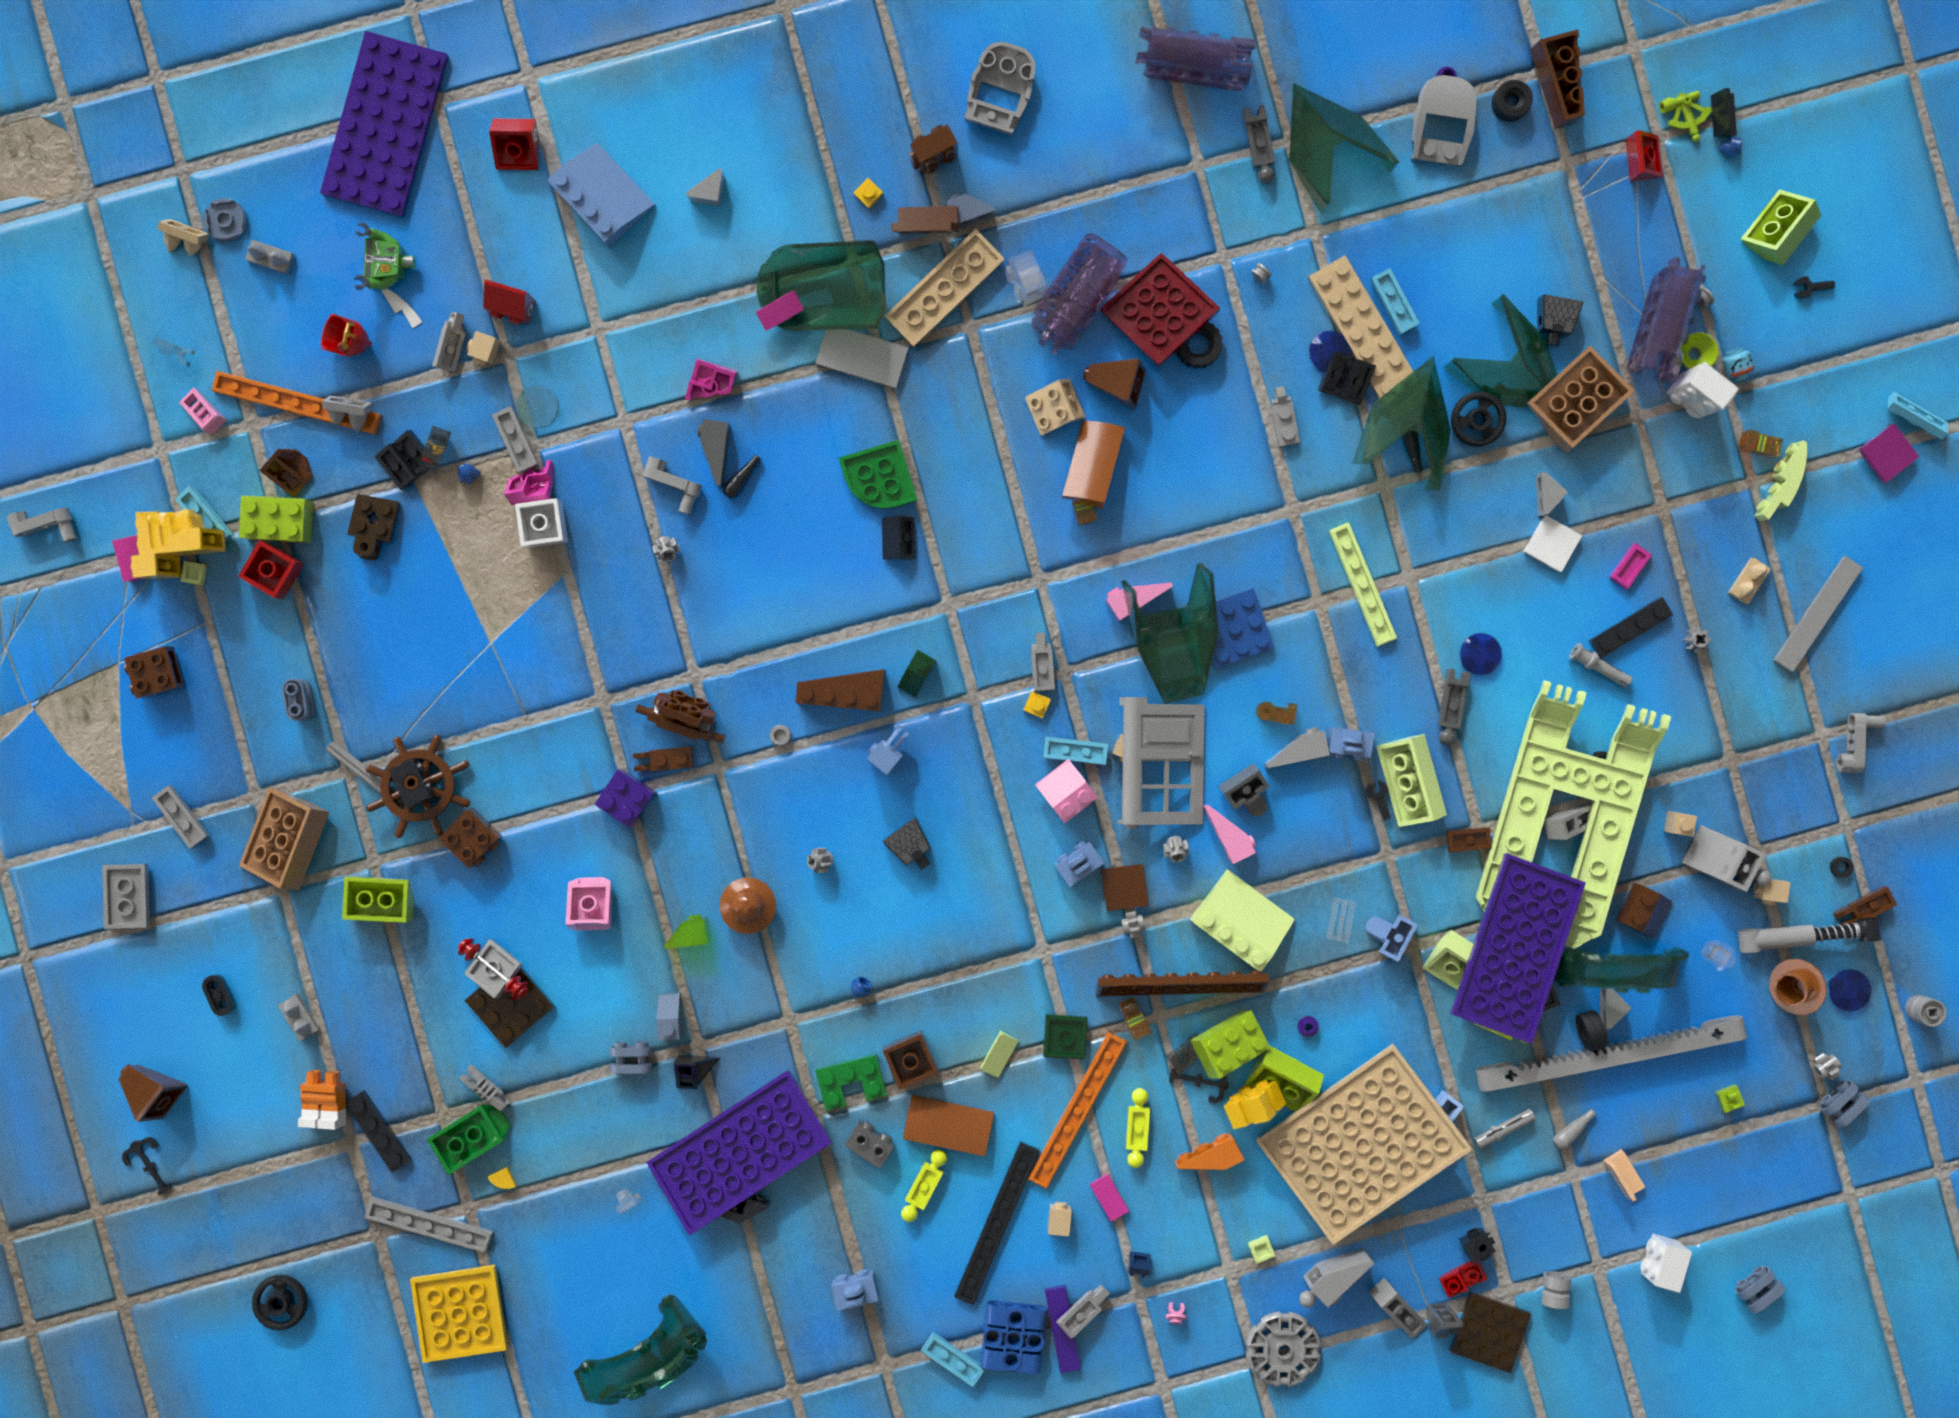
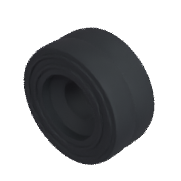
M1520 80L1506 81L1493 94L1491 102L1493 112L1503 121L1512 122L1519 120L1531 108L1533 94L1529 86ZM1512 95L1517 98L1516 106H1510L1507 103L1508 96Z
M1590 1010L1576 1015V1028L1585 1048L1593 1051L1607 1046L1608 1036L1599 1014L1595 1010Z

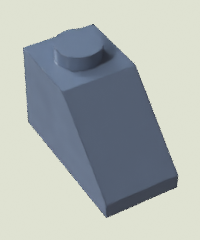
M954 194L946 201V206L959 207V228L993 217L995 213L993 206L968 194Z
M680 993L659 994L657 1010L658 1041L680 1039L683 1035Z

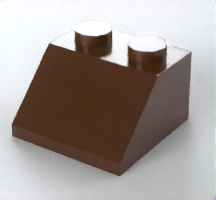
M1633 883L1616 921L1655 939L1673 901L1643 885Z

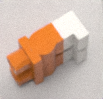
M321 1070L307 1072L306 1082L300 1084V1091H302V1117L298 1118V1127L335 1130L346 1125V1095L344 1091L346 1089V1082H340L339 1071L326 1072L325 1081H321Z

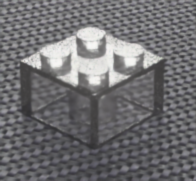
M1032 249L1009 258L1007 267H1005V274L1009 284H1014L1015 291L1013 293L1017 303L1021 302L1023 307L1047 298L1048 287Z

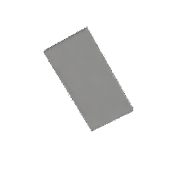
M828 323L816 365L897 389L909 348Z

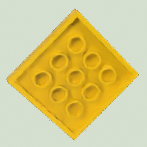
M496 1265L416 1276L410 1279L422 1363L507 1350L508 1343Z

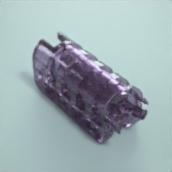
M1152 24L1151 28L1141 26L1139 37L1148 41V47L1146 52L1137 53L1135 64H1145V77L1231 91H1244L1250 80L1253 63L1234 61V59H1250L1252 50L1256 47V39L1231 36L1230 39L1220 38L1219 34L1210 33L1209 36L1200 35L1196 30H1188V33L1176 31V27L1169 26L1166 30L1155 28V24Z
M1089 233L1083 237L1035 307L1031 325L1035 331L1042 335L1039 344L1043 348L1050 340L1054 343V347L1051 350V353L1054 355L1058 353L1060 348L1072 350L1119 281V275L1128 262V259L1118 249L1095 234ZM1068 277H1069L1071 281H1070V282H1067V283L1065 284V282L1067 281V279H1068ZM1050 299H1055L1058 302H1052ZM1044 311H1045V312L1047 313V314H1046L1047 316H1046V317H1043L1042 319H1040V318L1043 316Z
M1673 257L1667 263L1668 267L1658 271L1652 278L1626 367L1627 372L1640 374L1644 369L1652 370L1655 367L1658 353H1663L1656 379L1665 383H1670L1678 377L1684 356L1682 348L1683 345L1688 343L1690 336L1688 327L1694 322L1696 315L1694 306L1700 301L1702 292L1699 289L1706 280V276L1703 274V271L1706 270L1705 265L1702 264L1700 269L1680 267V258Z

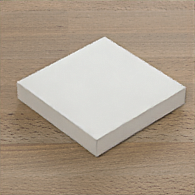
M1545 515L1523 552L1560 573L1582 535Z

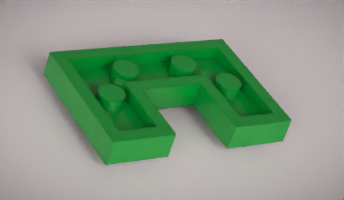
M877 1053L815 1070L825 1111L845 1107L846 1100L842 1085L857 1081L862 1082L866 1101L887 1096Z

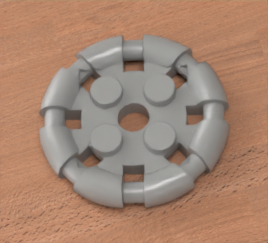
M1280 1311L1262 1317L1258 1325L1254 1324L1246 1341V1345H1248L1246 1358L1252 1371L1259 1375V1379L1276 1387H1279V1385L1292 1387L1304 1382L1310 1373H1314L1321 1357L1319 1353L1321 1341L1314 1326H1310L1307 1323L1308 1320L1294 1312L1280 1313ZM1281 1322H1288V1328H1281ZM1268 1327L1270 1331L1265 1336L1262 1332ZM1301 1329L1305 1332L1302 1337L1298 1334ZM1282 1345L1289 1346V1352L1285 1355L1278 1353V1349ZM1256 1347H1262V1352H1257ZM1305 1348H1311V1352L1305 1353ZM1266 1363L1270 1365L1268 1369L1263 1368ZM1302 1363L1304 1367L1300 1371L1297 1370L1295 1367ZM1280 1372H1287L1286 1376H1280Z

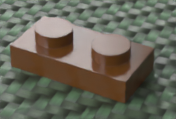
M1490 827L1446 831L1448 852L1492 848Z

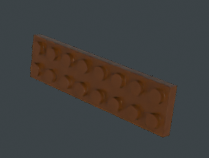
M1234 971L1229 972V975H1220L1219 972L1199 975V973L1192 972L1187 973L1186 976H1178L1177 973L1157 976L1150 973L1145 974L1144 977H1135L1134 974L1114 977V975L1108 974L1098 978L1096 997L1263 993L1269 983V975L1263 974L1262 971H1252L1250 974H1241V972Z

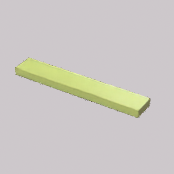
M1349 522L1329 530L1330 537L1376 647L1397 639Z

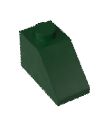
M917 650L897 687L916 697L936 660Z

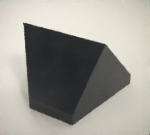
M678 1055L674 1060L676 1088L697 1089L698 1085L720 1058Z

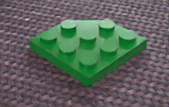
M899 440L839 457L843 475L849 489L863 503L875 508L889 509L917 501Z

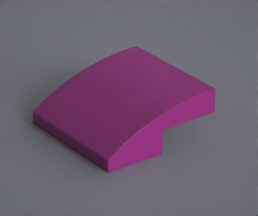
M1895 423L1887 426L1881 433L1870 439L1859 449V452L1883 483L1896 476L1919 457Z

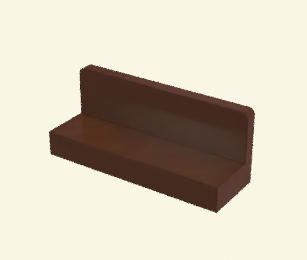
M900 207L898 209V223H892V232L899 234L958 232L959 207Z

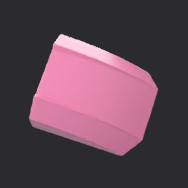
M604 877L577 878L570 881L567 894L566 926L576 931H605L610 929L612 922L611 881Z

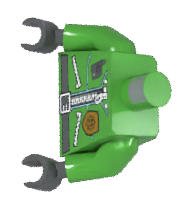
M365 223L357 224L362 226L365 232L363 234L357 231L355 232L356 235L359 237L368 235L369 238H365L364 276L357 275L354 280H360L363 285H356L355 289L362 290L366 286L368 289L385 290L396 284L398 280L404 278V268L415 269V256H405V249L399 245L396 239L377 229H369V226Z

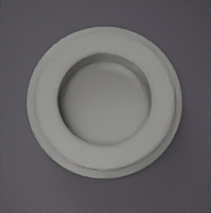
M777 725L772 728L770 739L777 746L786 745L791 740V731L785 725Z

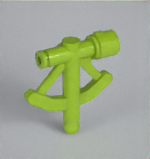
M1695 91L1689 94L1684 92L1677 95L1675 99L1668 97L1660 101L1659 110L1662 114L1674 109L1676 111L1674 118L1668 122V126L1680 130L1688 129L1690 136H1692V141L1698 142L1701 137L1698 134L1697 125L1704 122L1712 111L1711 107L1703 108L1692 102L1700 99V92ZM1690 107L1702 112L1697 119H1694ZM1681 110L1686 122L1678 121Z

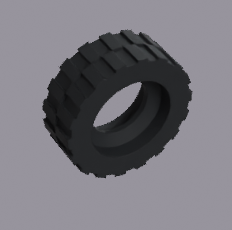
M1208 322L1196 333L1204 335L1209 341V348L1205 353L1198 355L1191 352L1188 340L1177 350V357L1186 366L1194 367V369L1205 368L1207 365H1211L1220 355L1223 346L1222 335H1220L1219 329L1213 323Z

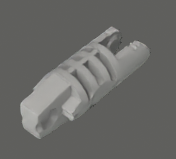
M470 1065L467 1068V1072L472 1077L462 1074L459 1079L473 1092L475 1091L481 1099H484L487 1104L494 1106L499 1111L504 1110L510 1101L505 1097L503 1091L496 1087L491 1080L487 1079L475 1066Z

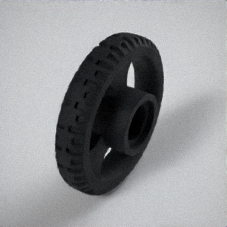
M1472 392L1465 395L1455 404L1451 414V427L1455 436L1461 442L1474 447L1486 446L1496 441L1503 433L1506 424V412L1502 402L1487 392ZM1478 399V409L1470 410L1466 417L1460 415L1462 408L1468 402ZM1491 405L1496 408L1498 413L1496 428L1490 426L1492 417L1488 408ZM1478 413L1483 417L1480 425L1474 422V417ZM1466 426L1473 430H1481L1483 432V439H1472L1466 436L1462 430Z
M279 1274L268 1277L254 1291L252 1297L254 1316L263 1326L272 1330H286L295 1326L304 1317L308 1308V1296L304 1286L297 1279L288 1275ZM269 1285H272L275 1293L268 1298L265 1305L261 1304L263 1291ZM287 1285L293 1288L297 1293L299 1298V1305L293 1304L294 1295L290 1290L286 1289ZM277 1299L283 1302V1306L277 1303ZM286 1312L290 1315L291 1319L285 1322H278L270 1319L269 1315L280 1316Z

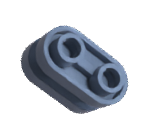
M305 679L286 680L282 686L286 715L294 721L311 719L315 714L311 684Z
M623 1041L614 1042V1046H610V1056L616 1057V1062L610 1063V1073L642 1074L652 1072V1062L646 1061V1056L652 1055V1045H648L647 1041L635 1042V1045H627V1042ZM625 1057H637V1062H625Z
M1852 1080L1840 1081L1836 1085V1089L1830 1095L1824 1096L1820 1101V1109L1827 1116L1833 1115L1831 1120L1838 1128L1845 1127L1851 1123L1870 1103V1099L1863 1092L1857 1093L1858 1086Z
M1758 1266L1749 1277L1738 1281L1736 1284V1294L1741 1300H1746L1745 1305L1751 1313H1758L1782 1296L1786 1290L1780 1280H1774L1775 1274L1768 1266Z

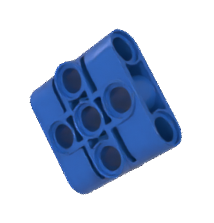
M987 1301L980 1366L990 1370L1028 1374L1040 1373L1047 1308L1033 1304ZM1013 1313L1021 1314L1018 1320H1014L1010 1316ZM994 1331L998 1333V1336L996 1338H989L987 1334ZM1011 1334L1019 1336L1017 1340H1010L1008 1337ZM1032 1336L1040 1338L1036 1343L1029 1341ZM1008 1355H1015L1017 1357L1014 1361L1006 1359Z

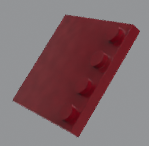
M1160 253L1112 297L1100 311L1157 367H1160L1220 311V307L1164 254Z

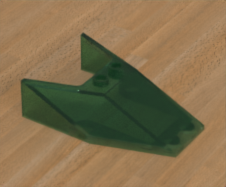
M1198 563L1187 605L1149 615H1143L1138 606L1136 591L1125 580L1121 581L1137 651L1163 703L1166 704L1204 695L1219 633L1213 573L1202 563Z

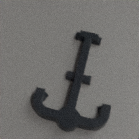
M1171 1068L1169 1082L1173 1083L1174 1078L1196 1082L1197 1087H1200L1201 1083L1218 1086L1220 1089L1219 1095L1217 1097L1210 1095L1208 1098L1210 1102L1221 1101L1224 1091L1229 1087L1227 1075L1219 1081L1203 1079L1202 1074H1198V1077L1175 1073L1176 1068Z
M146 1137L141 1141L135 1140L130 1144V1148L123 1152L122 1161L128 1166L131 1164L128 1154L132 1151L137 1152L146 1166L143 1168L144 1172L149 1170L161 1190L157 1192L160 1196L172 1187L170 1184L167 1186L164 1184L154 1168L156 1166L155 1162L151 1163L142 1150L143 1144L146 1142L151 1143L152 1149L159 1146V1144L152 1137Z

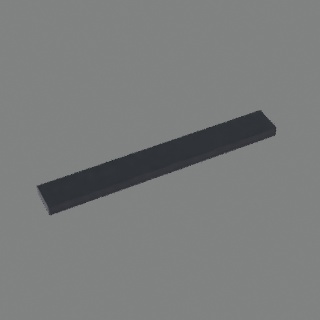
M1022 1141L1019 1142L956 1289L955 1298L974 1305L1040 1151L1038 1148Z

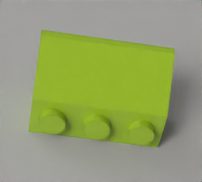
M1778 190L1743 235L1741 241L1765 260L1784 265L1822 216L1816 200Z
M344 877L343 920L404 923L413 920L414 895L410 880Z
M1270 1046V1049L1259 1055L1244 1085L1256 1087L1257 1083L1264 1080L1268 1082L1277 1081L1286 1102L1284 1106L1296 1112L1319 1095L1324 1074Z

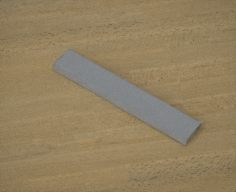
M1847 556L1841 558L1773 659L1774 662L1789 672H1794L1863 569L1862 566Z
M373 1196L370 1198L365 1219L483 1253L488 1252L494 1232Z

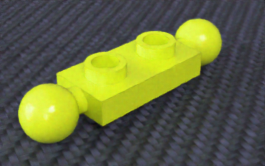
M1142 1088L1135 1089L1132 1093V1101L1135 1103V1106H1128L1126 1149L1132 1150L1127 1157V1162L1132 1168H1139L1143 1165L1144 1157L1140 1150L1147 1151L1150 1108L1144 1107V1104L1148 1101V1093Z
M941 1149L933 1151L931 1154L932 1163L924 1162L905 1198V1201L910 1204L901 1211V1217L904 1221L913 1222L918 1216L917 1207L922 1210L925 1209L943 1175V1171L938 1168L947 1162L945 1151Z

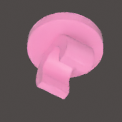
M1169 1303V1314H1166L1165 1318L1170 1320L1171 1324H1182V1321L1187 1320V1316L1182 1314L1185 1309L1184 1303L1180 1304V1311H1174L1173 1303Z

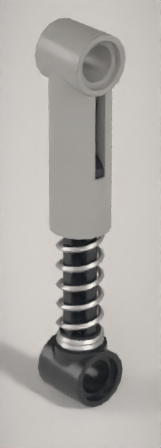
M1860 918L1851 925L1847 923L1844 926L1837 924L1835 927L1833 925L1829 927L1823 925L1821 928L1810 924L1768 929L1737 930L1739 952L1741 953L1815 945L1816 941L1823 942V940H1828L1830 942L1831 939L1838 941V939L1842 938L1843 940H1846V938L1853 940L1855 938L1861 942L1882 940L1879 918Z

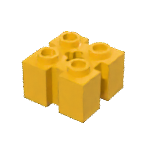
M1264 1080L1257 1083L1256 1087H1250V1085L1240 1087L1237 1094L1229 1097L1230 1100L1224 1105L1233 1129H1238L1252 1123L1258 1124L1270 1121L1276 1115L1275 1111L1281 1110L1286 1102L1277 1081L1268 1082Z

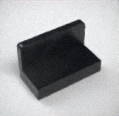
M1724 88L1710 95L1713 137L1737 135L1734 93H1730V88Z
M893 516L882 518L883 560L915 559L914 517Z

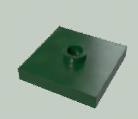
M1045 1014L1043 1057L1085 1059L1088 1017Z

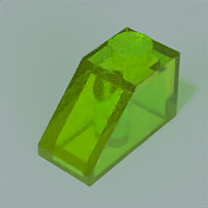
M701 914L688 915L689 919H685L666 942L665 949L708 944L710 938L707 917H701Z

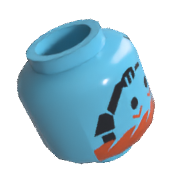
M1743 348L1726 352V356L1722 360L1726 376L1735 378V381L1748 378V373L1754 369L1751 353Z

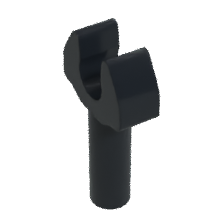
M1808 276L1801 277L1793 285H1803L1805 289L1795 293L1794 296L1806 299L1811 296L1812 291L1834 289L1835 281L1812 283Z
M1378 780L1379 792L1375 793L1372 785L1368 784L1366 794L1368 798H1374L1377 801L1382 818L1386 820L1391 818L1384 799L1385 793L1389 789L1385 783Z

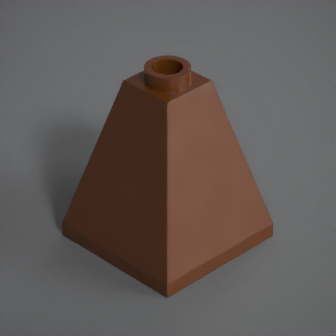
M1139 359L1090 364L1089 368H1085L1083 379L1097 390L1128 408L1136 410L1146 368Z
M126 1065L121 1070V1076L118 1079L137 1122L164 1119L188 1086L184 1082L141 1065Z

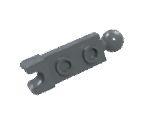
M1263 104L1259 106L1257 116L1251 115L1249 108L1246 107L1242 110V119L1253 168L1261 167L1258 178L1260 182L1268 184L1275 177L1273 169L1269 167V165L1275 163L1265 106Z
M1454 669L1446 670L1438 726H1444V730L1439 734V741L1442 745H1452L1456 739L1453 728H1461L1470 672H1462L1460 679L1457 680Z

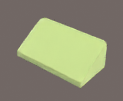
M1000 1030L982 1062L980 1070L999 1077L1019 1040Z

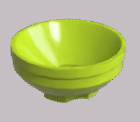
M1696 332L1688 335L1681 342L1678 349V357L1682 365L1687 369L1696 367L1704 362L1712 366L1718 358V346L1710 335ZM1691 348L1699 351V358L1697 360L1689 357L1688 353Z

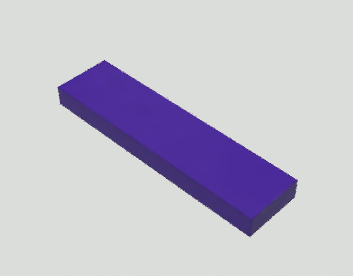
M1061 1285L1045 1288L1060 1373L1081 1370L1075 1336L1070 1339L1056 1322L1070 1309L1066 1287Z

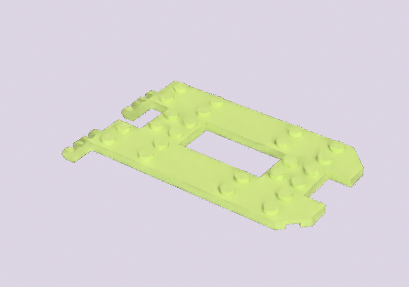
M1544 680L1527 720L1491 842L1492 848L1489 849L1476 893V899L1484 912L1504 853L1530 862L1533 861L1554 789L1593 800L1586 831H1584L1571 875L1575 879L1586 882L1565 944L1566 947L1575 949L1602 934L1654 754L1668 730L1671 716L1663 714L1660 718L1658 729L1652 728L1656 719V712L1650 711L1647 722L1643 725L1647 709L1642 708L1639 712L1637 723L1631 722L1635 706L1627 704L1624 715L1612 736L1606 760L1566 749L1572 726L1584 704L1586 692L1579 690L1576 694L1574 705L1568 704L1572 688L1566 687L1562 701H1559L1563 685L1558 684L1553 699L1547 698L1551 682Z

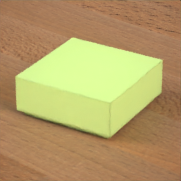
M184 561L180 581L204 585L208 565Z
M1267 1235L1248 1242L1256 1264L1276 1256Z

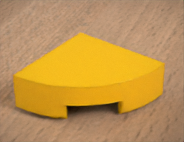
M505 1167L488 1176L490 1182L499 1188L511 1189L517 1186L509 1167Z

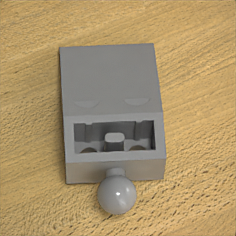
M1702 825L1699 826L1681 862L1742 892L1748 891L1753 879L1760 886H1766L1772 880L1769 871L1765 869L1758 870L1766 855L1765 853ZM1747 856V861L1742 862L1743 858ZM1737 874L1738 879L1736 881H1733L1734 876H1736Z
M1364 1249L1318 1262L1303 1276L1311 1290L1303 1291L1300 1294V1304L1305 1308H1311L1315 1305L1316 1297H1318L1327 1307L1331 1304L1335 1305L1341 1299V1295L1374 1265V1262Z

